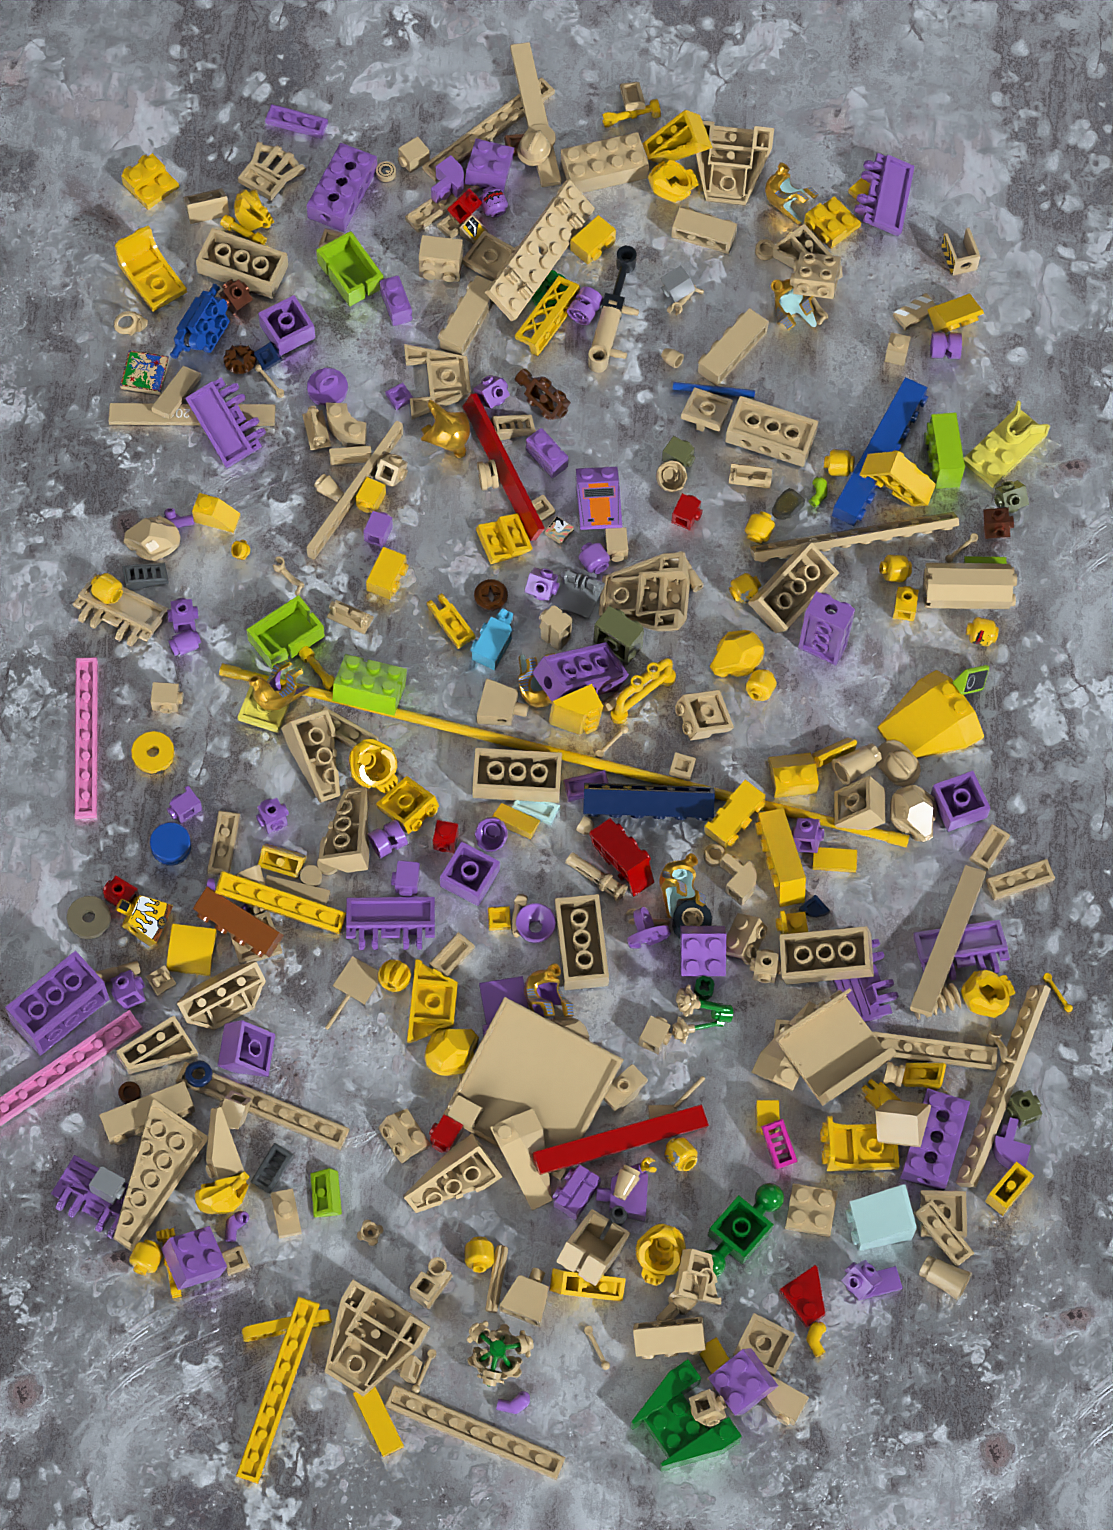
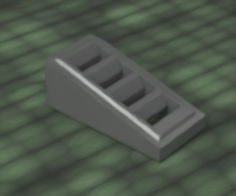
M165 563L122 566L126 588L129 590L169 583ZM160 570L161 578H157L156 571ZM147 572H152L153 578L149 579ZM143 573L144 579H140L139 574ZM131 575H135V579L131 580Z
M274 1143L250 1182L270 1194L295 1155ZM278 1152L286 1158L282 1161L275 1154ZM271 1160H273L274 1162L281 1165V1167L277 1169L269 1163ZM267 1167L271 1171L275 1172L276 1175L273 1177L270 1174L266 1173L264 1170ZM260 1176H264L271 1183L269 1185L259 1179Z

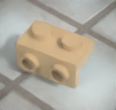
M737 913L726 936L727 956L741 958L745 964L750 965L751 957H756V952L768 930L759 917Z
M407 1108L387 1116L378 1127L381 1135L385 1138L401 1164L407 1162L411 1156L425 1151L431 1146L429 1140Z

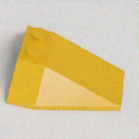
M938 670L919 679L877 727L886 741L895 740L901 742L917 759L966 749L984 738L973 707L954 686L952 678Z

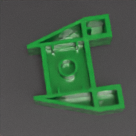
M688 1359L666 1375L631 1422L632 1430L643 1423L667 1457L665 1461L660 1463L659 1469L661 1472L722 1455L738 1444L742 1438V1435L729 1417L710 1430H707L702 1423L695 1421L691 1413V1405L684 1395L700 1385L701 1377Z

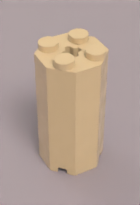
M925 564L926 568H924L923 592L927 594V597H923L925 608L1010 609L1011 606L1016 604L1013 586H1017V574H1014V567H1011V564Z

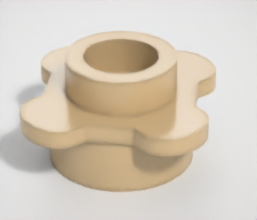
M364 1220L361 1231L357 1232V1238L360 1241H367L370 1246H375L378 1243L379 1235L383 1233V1227L371 1222V1220Z

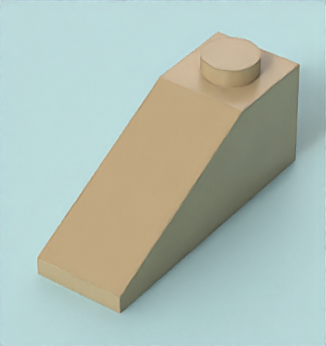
M221 1107L212 1108L210 1113L206 1172L210 1178H213V1181L228 1178L244 1171Z
M772 1376L778 1387L763 1399L772 1413L777 1416L776 1419L787 1426L789 1424L794 1426L809 1397Z

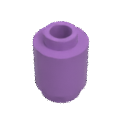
M191 629L172 636L168 643L174 656H182L198 649L201 639L197 631L193 632Z

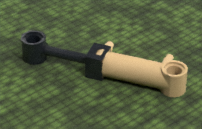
M625 245L618 249L616 267L619 272L612 294L605 293L602 302L601 314L588 353V367L596 373L607 369L609 356L626 359V352L612 349L618 324L622 314L635 316L639 314L638 309L624 306L625 297L620 296L626 274L632 272L636 267L637 252L631 246Z

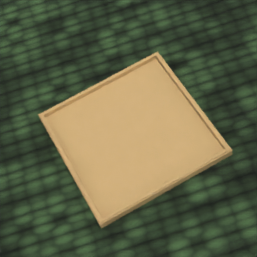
M504 997L452 1098L460 1095L484 1108L474 1129L463 1124V1128L497 1147L499 1145L490 1127L511 1116L534 1109L544 1131L546 1149L584 1138L624 1059ZM447 1107L443 1113V1115L445 1114L446 1116H448L447 1114L449 1112ZM568 1167L549 1172V1174L562 1180Z

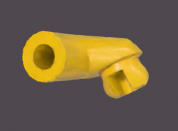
M814 1322L810 1326L806 1337L807 1343L815 1357L825 1353L820 1342L822 1334L826 1332V1326L823 1322Z

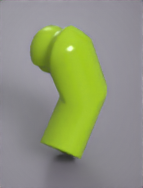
M816 477L812 482L814 488H816V493L809 499V503L815 508L828 495L827 481L822 477Z

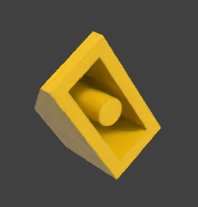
M202 493L198 494L192 510L195 523L234 533L240 518V513L221 499Z

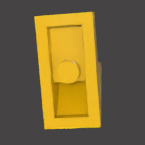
M906 1063L902 1084L905 1087H925L937 1091L942 1086L946 1064Z

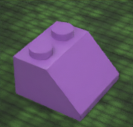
M243 1020L226 1023L224 1025L217 1066L233 1073L268 1077L275 1034Z

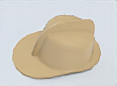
M537 124L527 129L517 149L521 162L529 166H537L547 159L556 140L555 132L547 125Z
M891 740L882 743L877 748L882 756L880 762L877 763L881 771L895 785L903 787L915 783L921 772L920 763L917 758L899 741Z

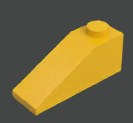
M552 1268L549 1291L563 1295L623 1301L626 1278L603 1275L595 1286L578 1276L579 1272L577 1271L572 1272L567 1269Z

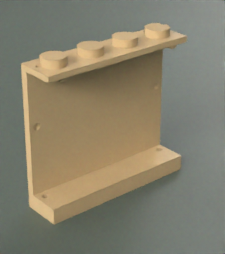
M850 988L844 992L841 989L830 996L831 1001L828 1003L822 1001L813 1008L814 1012L810 1015L807 1012L796 1019L798 1023L792 1026L789 1023L779 1030L781 1034L775 1039L822 1106L887 1063L897 1054L893 1047L885 1051L846 996L852 991Z

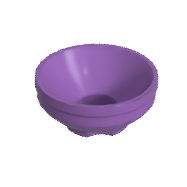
M533 903L526 905L519 911L516 917V928L519 935L531 943L546 941L551 937L556 927L554 913L543 904ZM533 922H539L542 925V930L534 933L529 929V925Z

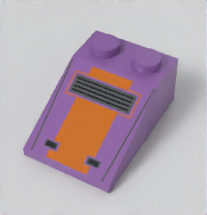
M618 468L576 469V494L580 530L622 528Z

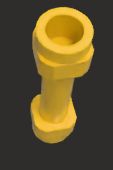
M224 215L221 219L220 225L226 230L230 231L232 229L252 242L261 245L266 244L267 238L259 232L255 234L236 223L235 218L232 216Z
M308 646L303 647L298 652L302 661L309 663L322 679V685L325 689L333 691L335 677L329 675L315 659V653Z

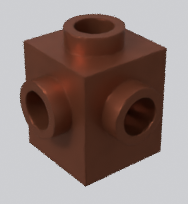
M239 279L234 283L230 280L221 286L223 291L219 293L220 298L225 299L232 314L253 300L249 294L248 286L244 282L241 283Z
M1009 507L983 509L985 539L1010 537V528H1014V517L1009 516Z

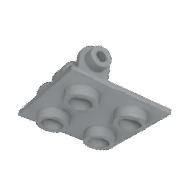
M570 569L563 570L558 591L553 596L550 605H555L558 608L589 619L605 583Z

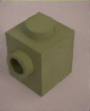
M673 436L662 452V461L673 460L680 462L685 469L686 467L690 468L696 458L694 456L695 447L690 442Z

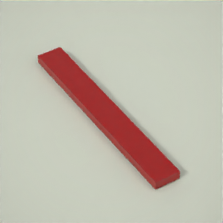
M477 393L470 394L462 407L489 460L494 459L498 478L515 512L518 513L529 540L535 541L545 527Z
M701 1104L533 1152L532 1155L538 1174L542 1175L708 1127L709 1124Z

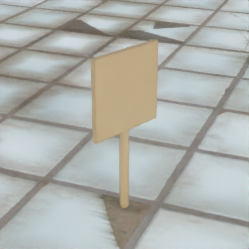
M354 956L351 957L333 984L334 988L347 995L325 1026V1029L328 1030L350 997L364 1005L379 984L378 970Z

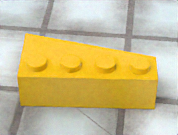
M784 808L758 813V822H755V829L757 835H761V848L766 854V864L771 873L779 908L805 903L806 876Z

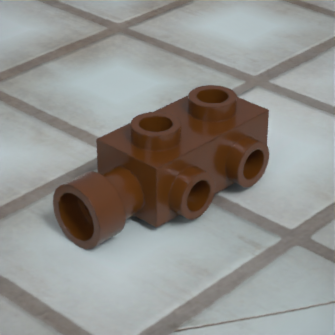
M526 368L516 375L515 382L526 388L524 395L528 397L526 401L531 406H538L542 410L541 415L548 420L561 419L567 414V408L571 402L566 398L565 393L551 385L552 382L548 378L542 376L533 378Z

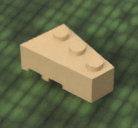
M175 1016L170 1017L116 1051L117 1057L128 1074L198 1057L197 1050Z

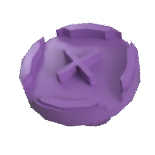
M323 368L315 371L307 382L309 398L315 404L325 405V407L326 402L341 403L344 401L348 391L346 377L334 368Z
M642 907L633 913L638 932L628 937L627 943L629 948L639 949L643 943L651 946L666 940L671 935L669 926L666 925L655 927L651 914L645 907Z

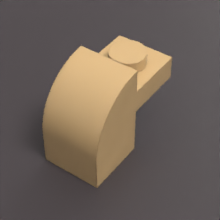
M726 853L721 858L720 867L733 878L726 884L725 893L742 906L754 892L757 872L751 861H748L743 866L736 856Z

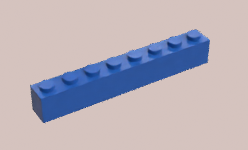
M905 377L834 505L833 517L852 526H855L858 520L862 521L866 513L865 506L872 503L875 497V493H873L875 488H880L875 485L876 480L869 476L866 478L860 476L867 454L901 450L902 444L900 443L902 439H907L911 428H909L910 424L916 423L920 414L918 412L920 406L924 408L929 396H926L928 387Z

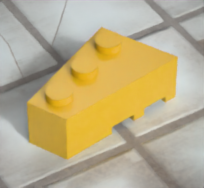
M897 450L867 454L860 472L861 477H871L877 481L875 485L880 488L883 485L892 490L893 496L912 507L928 506L936 485L927 474L917 468L916 464L910 462L902 452Z
M745 779L729 797L726 804L716 812L717 815L713 820L706 823L704 833L724 849L728 845L732 847L739 838L737 833L741 828L745 830L752 822L750 817L754 812L759 813L765 806L764 800L766 795Z

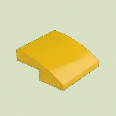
M518 513L500 516L497 521L479 524L476 528L490 564L518 557L533 549Z
M172 924L166 966L168 971L210 976L214 958L216 929Z

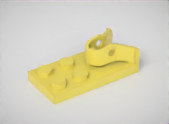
M1018 400L1015 409L964 457V464L994 488L1047 437L1050 425L1035 422L1021 410V402Z

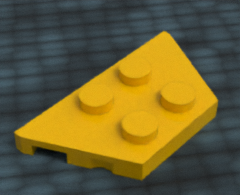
M419 959L415 960L407 1043H413L429 1037L438 1030L454 1027L458 982L450 977L443 976L438 970L424 965Z

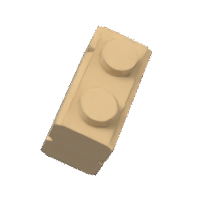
M554 605L549 610L545 609L541 613L539 628L541 629V639L546 643H551V646L559 651L571 639L572 617L565 612L562 613V610Z

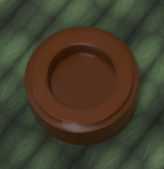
M131 1081L123 1083L118 1090L119 1098L124 1104L140 1099L142 1095L139 1085Z

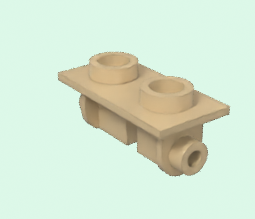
M316 406L308 407L307 413L302 414L310 450L331 447L323 410H318Z
M731 463L729 484L770 489L773 468Z
M338 600L330 603L329 609L331 610L327 615L328 619L364 635L374 616Z

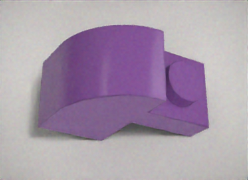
M450 155L436 166V178L440 182L431 187V199L436 204L441 200H446L451 193L456 198L459 197L464 188L463 168Z
M1011 1117L1007 1124L1003 1123L1000 1136H996L993 1141V1154L996 1160L1008 1169L1016 1161L1025 1168L1031 1145L1014 1141L1019 1120Z

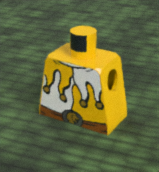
M139 895L133 899L132 903L121 899L116 907V911L126 915L122 923L123 928L148 946H152L158 942L173 905Z

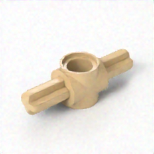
M674 1290L668 1297L669 1304L656 1317V1320H673L678 1314L686 1315L698 1301L674 1295Z

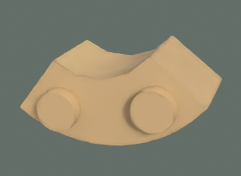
M326 402L327 422L332 435L346 448L366 446V422L353 418L348 412L347 403Z

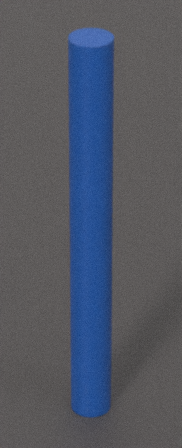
M673 382V390L692 392L694 387L717 395L755 397V390Z

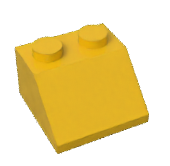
M811 752L768 757L774 798L817 794L819 780L816 763Z

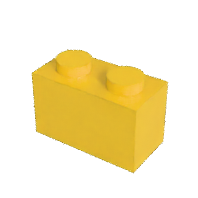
M598 215L571 239L570 251L588 265L593 260L596 261L606 248L613 246L616 241V229Z
M383 547L367 578V591L390 600L392 594H396L400 587L399 580L401 576H405L409 565L407 564L406 555Z
M1016 1161L989 1193L985 1202L1003 1216L1029 1186L1034 1175Z

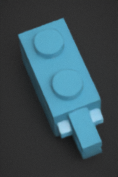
M502 608L495 618L491 617L488 623L485 622L483 624L479 640L475 639L470 649L473 661L496 670L512 640V629L510 626L513 619L512 612Z

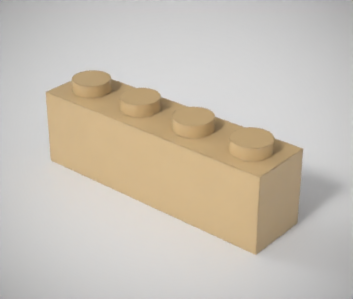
M477 275L474 281L469 282L466 288L467 293L464 297H460L455 313L452 312L447 321L448 325L445 329L442 328L438 335L440 349L449 353L464 355L494 304L485 293L492 281Z
M751 308L745 313L742 312L736 319V323L725 330L723 337L712 344L710 351L700 357L698 360V373L715 386H718L767 333L769 321Z
M180 1082L99 1114L110 1145L123 1144L128 1141V1138L135 1135L138 1137L142 1136L153 1099L182 1119L190 1117L195 1112V1108L185 1082Z

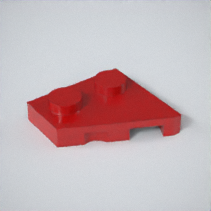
M816 1265L780 1288L779 1292L805 1328L825 1316L821 1284Z

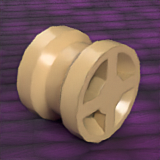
M888 1062L883 1083H894L895 1086L901 1087L905 1066H895L892 1062Z

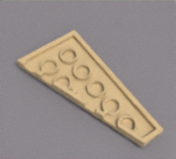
M155 1099L152 1100L113 1236L114 1240L130 1251L134 1250L136 1244L141 1240L208 1140L207 1135Z

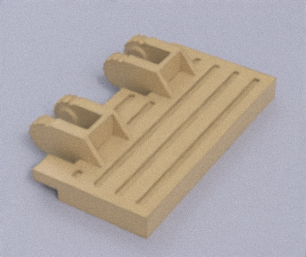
M95 573L73 603V606L80 610L87 604L83 611H81L78 621L84 623L93 612L95 615L90 621V627L95 629L102 620L117 628L124 622L118 629L115 639L122 640L130 630L132 633L127 639V645L132 647L139 638L147 642L168 615L167 610L169 608L123 586V594L116 603L104 604L91 593V581L98 575Z

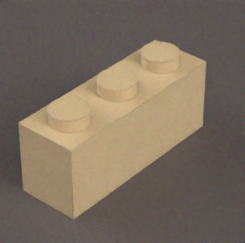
M679 207L672 226L671 238L729 254L736 236L737 224L730 220L715 218L710 214H702L689 208Z
M703 1317L634 1323L633 1335L636 1357L642 1356L643 1359H651L655 1355L665 1354L666 1357H673L682 1352L695 1355L706 1349Z

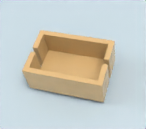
M591 1209L566 1242L556 1262L567 1270L579 1272L578 1276L596 1286L622 1251L631 1233L613 1222L604 1240H601L600 1237L609 1219Z

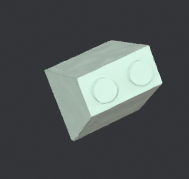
M905 1184L850 1201L848 1209L845 1210L847 1222L852 1223L853 1231H851L852 1242L854 1245L857 1244L859 1251L912 1240L917 1229Z

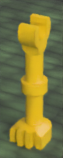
M657 98L652 99L649 105H645L643 110L623 111L620 113L606 112L602 114L604 119L602 121L604 127L608 128L620 120L635 119L639 115L650 112L654 119L660 118V105Z
M174 1228L156 1231L157 1240L162 1242L163 1246L169 1238L176 1236ZM164 1259V1266L168 1270L172 1298L182 1297L181 1290H178Z

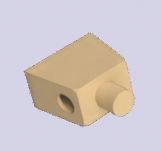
M486 678L477 712V723L510 726L512 725L514 715L527 716L529 705L518 702V691L516 689Z
M532 1268L529 1278L518 1275L500 1303L499 1311L540 1328L549 1292V1287L542 1284L545 1272L538 1268Z

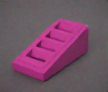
M783 1119L761 1126L774 1169L798 1162ZM780 1127L781 1131L769 1134V1130ZM779 1136L783 1137V1140L772 1143L771 1139ZM785 1144L786 1148L775 1152V1147ZM784 1153L788 1154V1157L778 1160L777 1156Z

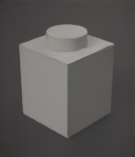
M681 265L660 278L664 285L661 287L667 298L671 296L674 302L679 301L696 290L690 277Z
M103 1166L99 1168L89 1183L91 1193L112 1205L115 1204L117 1199L121 1200L127 1190L125 1188V1179Z

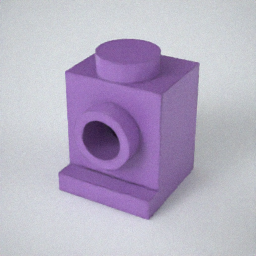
M189 786L185 787V793L173 797L169 803L170 807L166 809L173 820L177 819L180 824L202 810L200 800Z

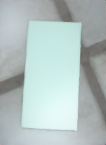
M515 800L512 808L548 825H552L560 805L552 802Z

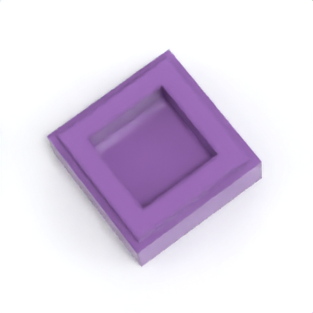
M403 382L385 391L386 397L395 410L410 403V398H413Z

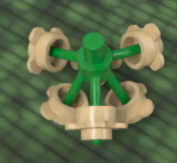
M487 1321L474 1323L470 1327V1335L467 1337L469 1343L475 1341L477 1344H481L485 1341L490 1345V1351L480 1347L473 1348V1354L467 1360L470 1366L478 1369L480 1374H477V1377L483 1379V1384H486L488 1387L496 1386L497 1382L504 1383V1380L508 1377L517 1378L522 1374L520 1365L523 1362L520 1357L515 1358L514 1356L506 1357L505 1353L506 1350L515 1348L517 1354H525L527 1358L531 1356L530 1350L533 1349V1340L531 1336L525 1334L524 1330L520 1331L519 1336H514L510 1333L509 1326L502 1324L496 1331H490L487 1328ZM500 1358H502L499 1366L502 1372L495 1370L497 1361ZM492 1362L491 1369H488L487 1366Z

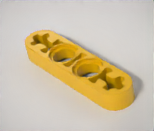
M329 1309L318 1310L312 1328L332 1323ZM291 1316L242 1328L243 1341L252 1342L284 1335Z

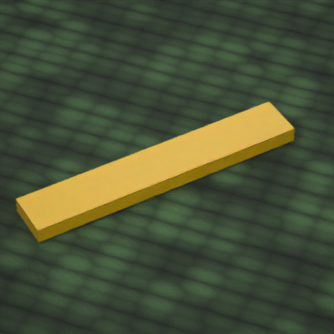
M224 871L220 873L215 889L216 894L336 934L341 933L346 912Z

